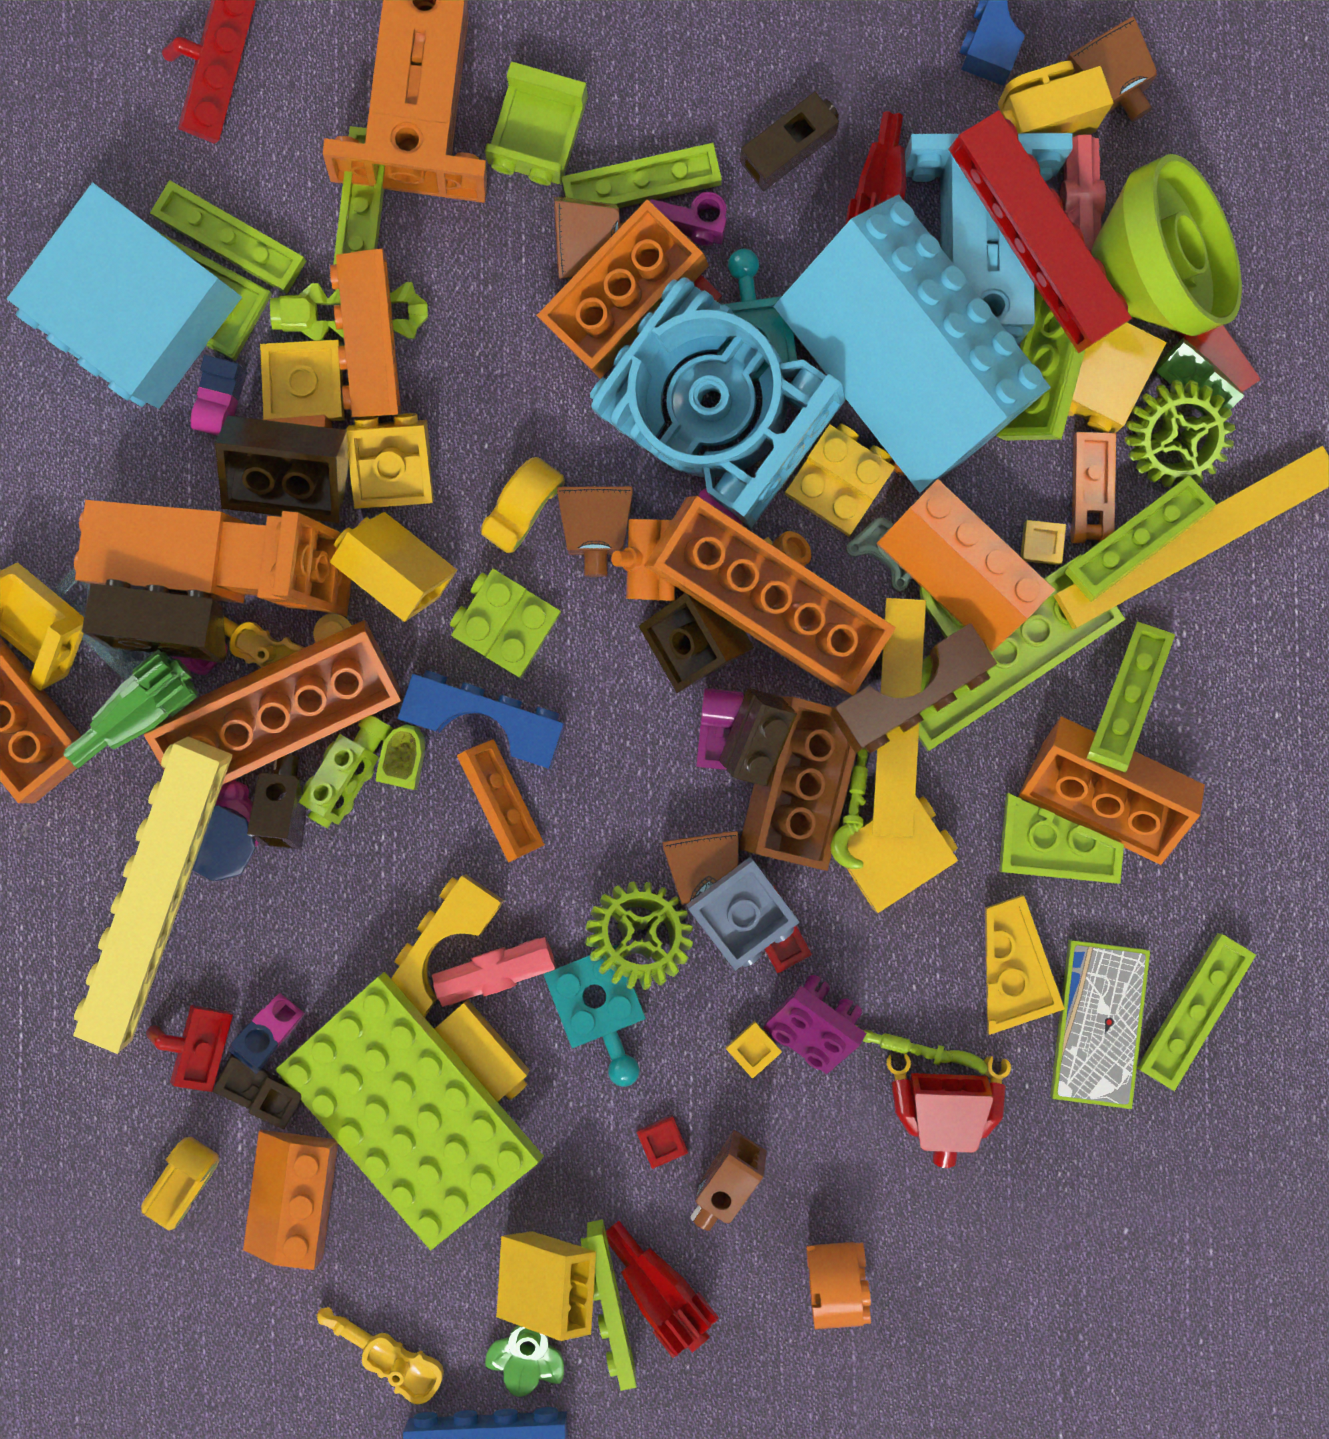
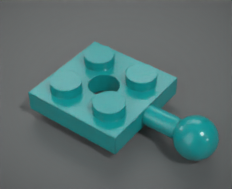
M749 249L736 250L729 258L728 268L731 275L738 279L741 302L725 305L731 308L736 316L749 322L762 335L766 336L780 356L782 363L797 361L793 331L773 307L782 296L756 300L753 277L759 269L758 257ZM729 339L719 352H716V355H722L732 340ZM766 361L753 376L752 382L759 381L760 376L769 367Z
M618 944L612 946L614 950L618 947ZM590 955L544 973V978L571 1048L602 1037L612 1060L608 1067L610 1080L620 1087L634 1084L639 1077L640 1068L633 1057L625 1054L617 1030L645 1020L646 1016L635 988L628 989L626 987L627 977L622 976L617 984L612 983L611 980L615 971L610 968L605 974H600L599 968L605 961L603 958L598 961H591ZM590 985H599L605 990L606 1001L601 1007L593 1008L586 1004L584 991Z

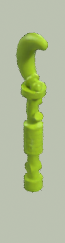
M866 748L857 753V764L853 767L849 790L852 794L849 804V815L843 817V826L833 835L830 844L833 858L840 865L850 869L863 867V861L854 858L850 854L847 844L849 837L854 835L855 831L858 832L863 826V818L859 816V805L863 806L866 803V800L862 797L865 795L868 769L866 768L868 750Z
M863 1030L867 1033L863 1042L876 1043L881 1048L902 1054L910 1052L917 1056L922 1055L927 1059H935V1065H940V1062H953L972 1068L981 1074H986L988 1071L987 1064L981 1058L969 1052L960 1050L947 1051L941 1045L934 1049L911 1043L910 1039L887 1033L880 1035L873 1033L871 1030Z

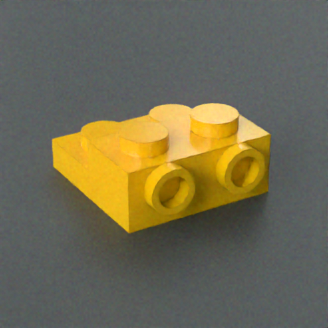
M416 413L395 415L394 422L379 423L377 416L355 418V425H349L346 429L354 509L433 503L434 495L430 467L431 451L427 420H418Z
M829 424L784 495L850 537L895 469V466L889 463L892 457L883 449L872 445L869 450L856 442L859 435L848 426L839 424L835 428Z

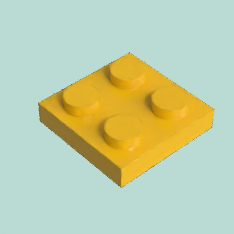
M339 340L260 344L263 419L326 415L330 421L345 420L342 396L343 373L340 369L338 346H341Z

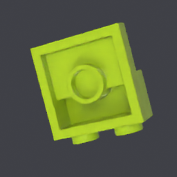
M492 568L489 575L482 572L474 582L470 592L476 596L468 609L461 606L453 616L450 626L455 630L451 636L521 679L562 612Z

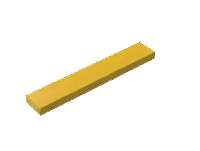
M886 598L885 621L896 628L883 648L881 694L894 698H906L921 692L926 600ZM919 724L904 733L900 727L887 734L890 742L877 749L872 835L913 838Z

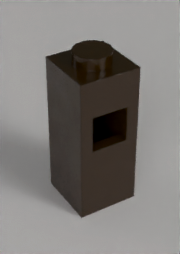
M814 91L741 148L740 163L763 192L836 136L839 125V114L836 108L828 99L822 100Z

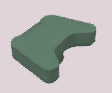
M877 518L848 543L846 553L852 558L863 555L875 557L890 570L892 589L896 592H901L907 588L912 577L876 544L894 525L888 519Z

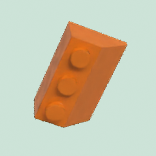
M259 1130L243 1246L244 1251L272 1265L314 1270L323 1259L338 1148V1143L335 1139Z

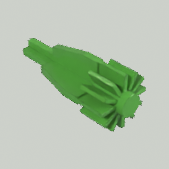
M158 649L133 669V675L117 688L92 717L93 721L90 724L92 728L64 750L63 754L66 759L70 760L73 766L79 769L107 745L114 750L152 730L166 719L169 714L172 717L198 697V691L192 687L194 684L190 681L193 676L189 669L179 659H172L170 661L167 654Z

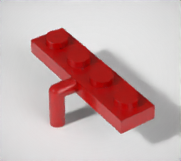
M211 0L200 44L184 37H176L163 48L162 55L169 62L175 61L182 54L195 60L178 125L179 130L214 144L219 141L256 0Z

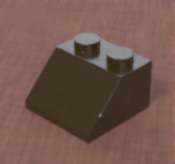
M686 593L638 625L676 693L683 691L754 649L744 630Z

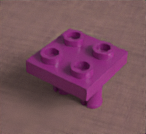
M810 975L807 977L804 986L796 989L769 1016L763 1028L771 1033L778 1043L790 1047L805 1058V1061L811 1067L828 1074L861 1045L867 1033L854 1025L862 1014L860 1006H854L851 1012L849 1009L853 1001L841 999L836 1010L832 1009L822 1001L825 995L828 994L830 986L824 981L820 988L815 990L821 978L816 975Z

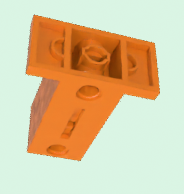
M383 0L365 144L349 136H337L335 140L324 138L323 157L331 182L343 184L344 171L352 172V184L374 187V184L377 183L378 167L380 164L385 165L383 189L485 203L487 193L486 160H479L478 156L465 152L452 156L469 19L467 0Z

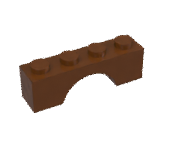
M971 623L937 643L930 650L931 676L922 692L911 697L894 698L881 694L871 686H868L837 705L830 712V715L855 753L866 748L871 754L890 742L887 736L888 733L898 727L901 728L903 733L924 720L920 713L932 706L938 712L958 699L954 694L957 690L967 685L969 690L972 691L991 678L988 671L997 662Z

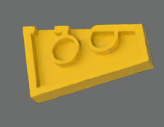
M1020 895L985 907L987 1033L991 1035L1064 1010V1005L1025 896Z

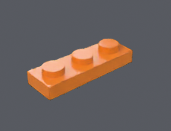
M494 739L458 754V760L508 863L544 846L545 844Z

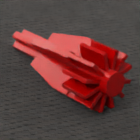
M885 111L882 115L878 142L872 143L860 175L855 199H850L846 224L851 218L898 194L903 200L905 198L906 164L905 149L899 145L903 115L900 113L892 114L890 111Z
M617 1221L606 1231L608 1244L626 1266L621 1271V1274L641 1313L654 1328L653 1334L672 1358L679 1355L687 1347L693 1353L710 1338L706 1330L718 1321V1315L700 1292L696 1294L686 1280L651 1248L644 1252L622 1223Z

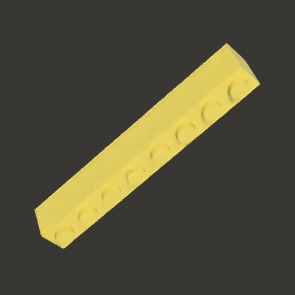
M186 737L174 744H170L166 749L161 762V766L165 768L161 782L158 781L154 785L149 796L148 803L152 805L149 817L142 821L136 834V841L140 842L136 855H132L129 858L123 872V877L127 878L123 891L117 894L111 906V913L115 914L111 927L106 928L99 941L98 949L102 950L99 962L92 966L86 979V985L90 986L87 997L81 1000L74 1014V1020L78 1021L74 1037L116 1054L133 1040L233 754L191 737Z

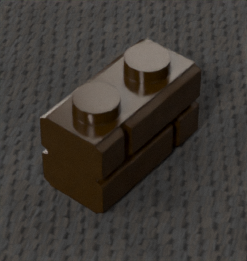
M747 689L719 758L720 763L727 768L726 770L732 777L768 786L774 771L772 768L778 762L797 716V712L788 706L789 704L783 698L755 689Z

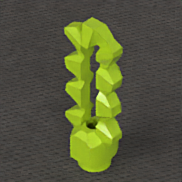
M406 282L390 293L391 304H408L409 314L408 320L394 319L393 330L407 339H415L417 329L428 319V304L415 293L413 283ZM311 283L299 295H281L280 298H270L272 329L283 330V332H302L313 341H323L331 328L344 339L343 329H336L335 320L318 321L317 305L341 304L339 289H336L327 298L319 283Z

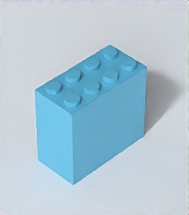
M92 182L7 297V300L19 308L15 314L17 317L34 329L38 328L47 334L46 339L65 353L69 352L78 358L77 363L96 377L99 375L109 382L108 387L127 401L130 399L140 407L148 403L160 409L206 347L207 342L215 335L241 300L242 296Z

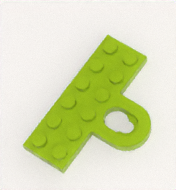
M1081 554L1044 578L1055 591L1018 629L993 652H990L997 664L988 671L991 677L988 681L972 691L965 685L954 692L958 699L938 712L932 706L920 713L924 720L919 723V740L927 751H930L1125 620L1118 607L1115 606L1078 628L1072 629L1053 595L1075 584L1065 571L1070 564L1082 556ZM919 586L921 600H926V611L945 639L964 627L924 588ZM930 655L923 659L921 692L927 686L931 676L932 663Z

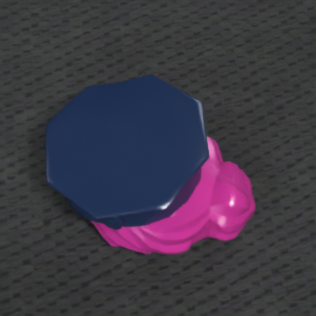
M234 779L222 785L193 866V871L211 881H222L226 878L242 875L259 844L247 835L253 803L248 798L249 789L245 784Z

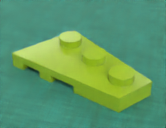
M1006 793L999 872L1121 884L1124 844L1055 815V813L1028 803L1017 796Z

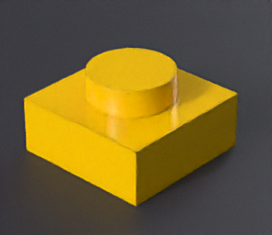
M1026 520L1023 527L1020 557L1025 562L1052 565L1062 564L1066 524Z
M755 1020L726 1046V1050L752 1079L782 1053V1050Z

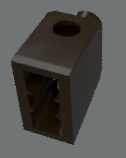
M287 754L276 759L273 774L260 773L258 776L247 835L262 846L302 849L306 807L298 802L303 795V788L306 783L300 777H297L300 759L297 756ZM285 793V796L281 800H278L280 795Z

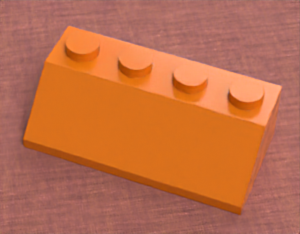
M647 199L536 316L601 379L614 365V360L619 351L625 345L631 346L639 335L637 329L643 318L649 312L654 314L663 302L661 296L666 286L673 279L679 281L683 277H687L694 282L709 267L704 253Z
M371 249L337 254V264L330 265L332 289H339L341 305H334L336 329H343L345 345L338 346L340 369H347L349 385L342 386L344 409H351L352 417L401 414L386 253L383 249Z
M939 479L923 493L876 543L961 625L965 627L971 623L990 652H993L1018 629L1055 591L1046 580Z
M1060 716L1044 740L1020 790L1019 797L1073 823L1124 844V848L1162 865L1201 815L1205 784L1136 751L1133 752L1126 772L1089 760L1087 756L1096 732Z

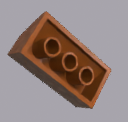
M779 696L797 712V716L778 762L772 768L774 771L768 786L758 784L753 786L738 849L828 871L832 855L830 844L833 835L838 830L856 753L830 715V712L834 709L833 707L796 697Z

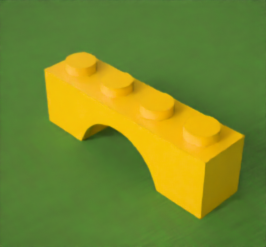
M467 874L462 875L459 880L454 877L449 880L439 895L444 902L438 911L434 913L432 910H429L417 927V930L422 933L414 946L407 943L394 961V963L399 965V968L391 980L424 1018L437 1001V996L431 988L428 979V962L436 945L445 937L454 934L479 936L484 932L505 901Z

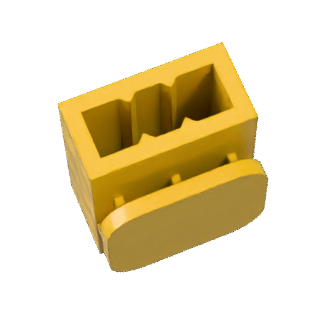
M1063 61L1025 73L1011 80L1005 86L998 101V106L1004 118L1014 124L1018 133H1072V137H1075L1077 135L1095 133L1114 102L1101 66L1073 74L1075 70L1072 62Z

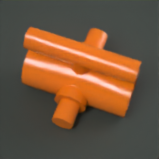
M628 519V547L623 551H614L611 557L614 566L623 567L627 571L626 599L675 601V586L644 566L672 520Z

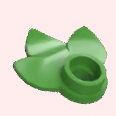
M519 1325L511 1331L509 1337L492 1343L486 1354V1367L492 1370H504L505 1386L516 1397L530 1394L537 1387L539 1379L553 1384H560L564 1375L562 1354L548 1344V1336ZM529 1341L532 1342L534 1345L528 1346L523 1344V1342Z

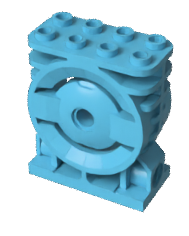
M683 277L679 281L673 279L664 289L661 296L663 302L655 313L649 312L639 324L637 329L639 335L631 346L625 345L617 354L614 360L616 367L608 378H601L593 387L590 393V398L593 399L591 407L601 419L609 422L619 432L627 435L637 445L645 448L659 460L680 472L683 471L694 476L705 477L706 489L710 497L752 528L844 403L845 396L842 382L829 373L826 376L805 360L782 363L771 342L752 324L736 316L732 309L725 304H719L707 291L699 290L687 277ZM729 339L732 340L722 355L696 357L681 366L674 374L668 387L666 399L668 413L673 423L660 440L657 439L666 425L662 411V397L665 385L673 371L692 356L704 352H719ZM766 361L769 367L759 378L763 396L762 409L753 430L741 442L730 448L720 451H705L703 456L697 455L703 445L718 446L726 444L739 437L748 427L756 410V392L751 379ZM795 377L791 383L784 380V378ZM716 391L721 394V399L715 407L706 408L701 405V400L706 393ZM787 402H789L801 412L787 431L781 433L787 414ZM772 449L755 473V478L743 472V470L757 463ZM715 477H722L717 485H715Z

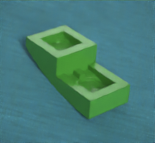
M1184 338L1155 366L1156 372L1170 384H1172L1173 380H1179L1185 388L1189 380H1193L1198 383L1199 389L1204 385L1213 389L1212 396L1218 394L1225 399L1221 408L1227 407L1231 410L1244 397V393L1217 366ZM1191 404L1199 412L1205 415L1204 411L1199 405Z

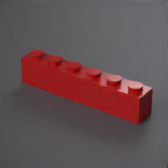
M998 110L959 134L948 150L1078 354L1132 319L1128 313L1126 300L1119 292L1114 291L1106 278V270L1099 259L1093 257L1086 247L1081 229L1075 223H1071L1062 209V201L1058 193L1054 189L1049 188L1041 176L1037 160L1031 154H1027L1018 140V132L1014 124L1010 120L1005 119L1001 111Z

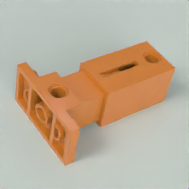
M85 500L84 511L79 518L81 536L79 551L74 558L75 580L105 585L107 579L120 580L130 583L132 589L146 590V585H159L170 588L171 594L186 595L187 590H198L211 594V599L215 601L244 603L245 594L257 595L258 598L288 608L318 610L327 614L347 617L352 580L330 563L337 550L334 543L341 532L303 514L282 511V517L267 516L266 525L249 524L220 511Z

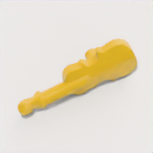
M223 616L225 635L231 638V653L236 657L243 658L248 664L256 663L262 668L304 648L299 644L291 642L289 637H285L282 641L273 639L268 630H263L255 622H245L238 625Z
M330 1307L321 1308L316 1314L319 1324L333 1329L335 1335H341L363 1349V1366L367 1370L377 1373L380 1378L387 1377L389 1383L395 1386V1394H402L413 1404H423L429 1401L438 1390L444 1375L443 1366L438 1360L425 1355L422 1350L417 1353L409 1352L404 1349L401 1342H396L386 1333L372 1336L350 1322L348 1318L335 1316Z

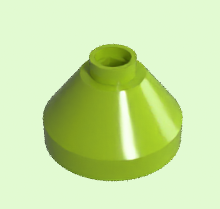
M1176 154L1165 155L1135 169L1129 175L1092 246L1091 254L1103 264L1107 280L1114 291L1119 292L1126 300L1128 313L1131 317L1190 336H1197L1232 322L1237 316L1241 304V270L1232 232L1211 187L1188 160Z

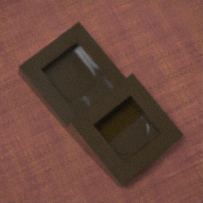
M232 1053L212 1091L248 1108L249 1114L283 1130L302 1098L301 1093L290 1088L281 1078L263 1068L255 1074Z

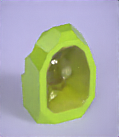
M405 724L392 730L383 742L375 781L417 790L425 756V737L419 727Z

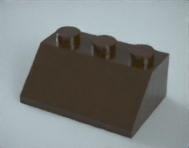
M227 416L215 441L221 509L282 516V511L298 512L313 520L340 523L348 471L347 430Z
M107 579L105 585L90 584L82 632L105 647L151 654L159 649L161 652L164 651L167 656L225 663L226 658L223 608L211 599V594L198 590H187L186 595L171 594L170 588L159 585H146V590L132 589L130 583Z

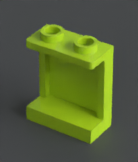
M511 61L507 73L509 86L491 144H486L484 151L487 162L494 170L506 175H513L515 171L528 175L531 181L541 185L549 186L551 182L562 185L561 176H565L588 99L586 83Z

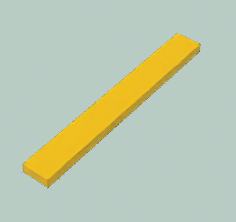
M1321 446L1218 503L1206 516L1092 602L1076 584L1053 595L1072 629L1078 628L1328 488V453Z

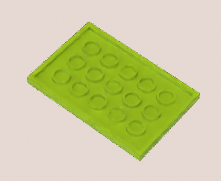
M385 972L370 983L275 1069L290 1088L301 1093V1101L430 1251L531 1170L544 1157Z

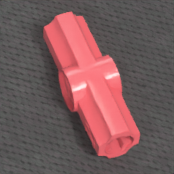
M1077 135L1072 137L1073 149L1064 162V181L1061 184L1059 197L1062 201V209L1071 223H1075L1081 229L1084 243L1090 253H1092V246L1101 230V216L1104 213L1106 202V186L1104 180H1100L1099 138L1092 137V135Z
M545 936L521 943L509 949L502 947L471 958L472 961L434 973L432 978L437 999L440 1001L441 1006L444 1007L480 994L488 996L517 985L516 982L555 970L556 965L551 947Z

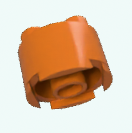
M844 1242L807 1245L814 1330L871 1324V1300L869 1282L865 1276L866 1259L864 1243Z

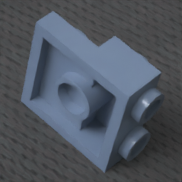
M751 857L686 904L688 910L735 971L741 966L748 967L755 963L761 957L762 950L773 942L779 943L787 939L793 933L794 926L800 923Z

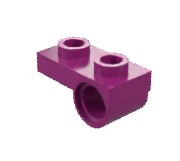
M713 192L699 194L693 200L691 209L650 199V202L685 236L691 237L690 240L703 246H712L713 243L722 245L727 221L726 204L718 194ZM705 209H711L719 217L713 222H705L698 217V214Z
M704 688L696 767L727 769L720 763L719 758L744 699V692Z

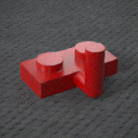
M191 1005L182 1037L167 1035L157 1025L150 1026L147 1029L146 1036L157 1049L178 1053L170 1080L173 1086L207 1092L213 1091L233 1014L229 1011Z

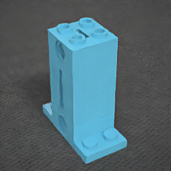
M1018 133V140L1027 154H1031L1037 160L1040 166V174L1044 181L1051 179L1052 176H1056L1073 149L1072 133ZM911 134L905 151L906 177H912V180L916 182H928L934 180L935 177H940L941 249L952 263L963 272L967 282L979 297L989 305L991 312L1005 330L1015 338L1017 344H1020L1035 324L1034 283L948 150L959 134Z

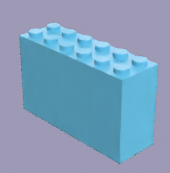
M899 194L851 218L773 306L827 375L829 373L842 382L845 399L919 493L931 486L937 479H941L965 462L1051 388L1043 378L1041 371L1031 363L1017 345L1015 338L1005 330L991 312L989 305L979 297L967 282L963 272L952 263L941 249L937 239L930 235L915 216L913 209L904 202Z

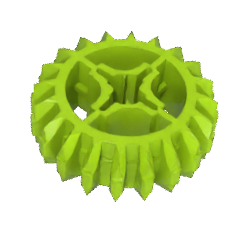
M1173 380L1170 393L1164 385H1157V398L1146 393L1143 395V400L1148 404L1143 410L1139 406H1134L1132 412L1139 416L1138 421L1131 420L1126 422V427L1136 432V434L1125 437L1127 445L1136 446L1128 453V456L1132 461L1139 460L1136 469L1140 473L1148 472L1147 478L1153 483L1161 478L1162 484L1165 487H1171L1175 480L1177 483H1180L1189 475L1196 483H1202L1203 470L1212 475L1216 474V467L1212 463L1216 459L1220 462L1227 461V456L1221 452L1222 447L1230 448L1234 446V442L1225 437L1226 434L1236 430L1234 424L1225 422L1231 417L1232 411L1227 407L1221 408L1225 399L1218 394L1212 396L1213 389L1204 385L1199 389L1198 383L1193 380H1189L1185 388L1182 382ZM1180 404L1199 405L1205 415L1199 418L1196 416L1183 418V415L1177 411L1176 406ZM1162 415L1163 425L1161 429L1151 435L1156 421ZM1178 425L1185 429L1181 433L1182 444L1174 439L1178 436ZM1207 434L1204 445L1197 453V442L1202 436ZM1176 450L1177 454L1182 456L1184 462L1174 464L1160 462L1154 454L1159 451L1166 453Z
M633 881L628 884L627 894L619 885L615 886L612 891L614 898L603 894L600 898L602 907L593 906L590 912L596 920L588 921L585 927L586 930L594 933V935L586 938V946L598 947V949L590 954L591 961H598L602 958L605 961L599 968L600 974H605L611 968L615 971L611 982L617 984L621 977L625 976L627 977L626 987L628 989H633L637 979H640L642 988L646 990L651 986V976L660 986L666 982L665 973L675 977L679 972L677 964L684 965L688 960V956L682 950H689L693 945V941L683 937L693 931L692 925L680 923L688 916L687 910L676 912L674 908L679 902L678 897H673L667 902L663 899L667 891L665 887H661L657 894L651 893L652 884L650 882L644 884L642 892L638 891V886ZM642 907L652 911V913L648 916L640 917L631 910L626 912L624 909ZM611 917L618 923L617 928L623 938L615 950L610 943L608 935V924ZM662 922L665 923L669 933L670 942L667 953L661 948L663 943L656 934V929ZM651 925L646 932L644 942L641 938L639 942L635 940L627 946L635 930L637 933L639 929L644 930L647 926ZM638 953L646 957L647 960L652 958L655 962L651 964H635L625 960V958L631 954Z

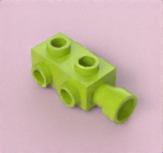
M372 715L359 722L360 730L353 741L339 734L336 741L327 747L323 756L324 761L316 774L309 778L304 785L303 795L298 803L311 810L307 816L308 818L327 829L332 822L339 825L343 817L353 809L354 799L364 782L373 776L374 766L379 759L373 753L380 741H384L393 729ZM360 763H364L365 768L363 772L357 775L355 770ZM340 797H344L343 805L336 809L337 800Z

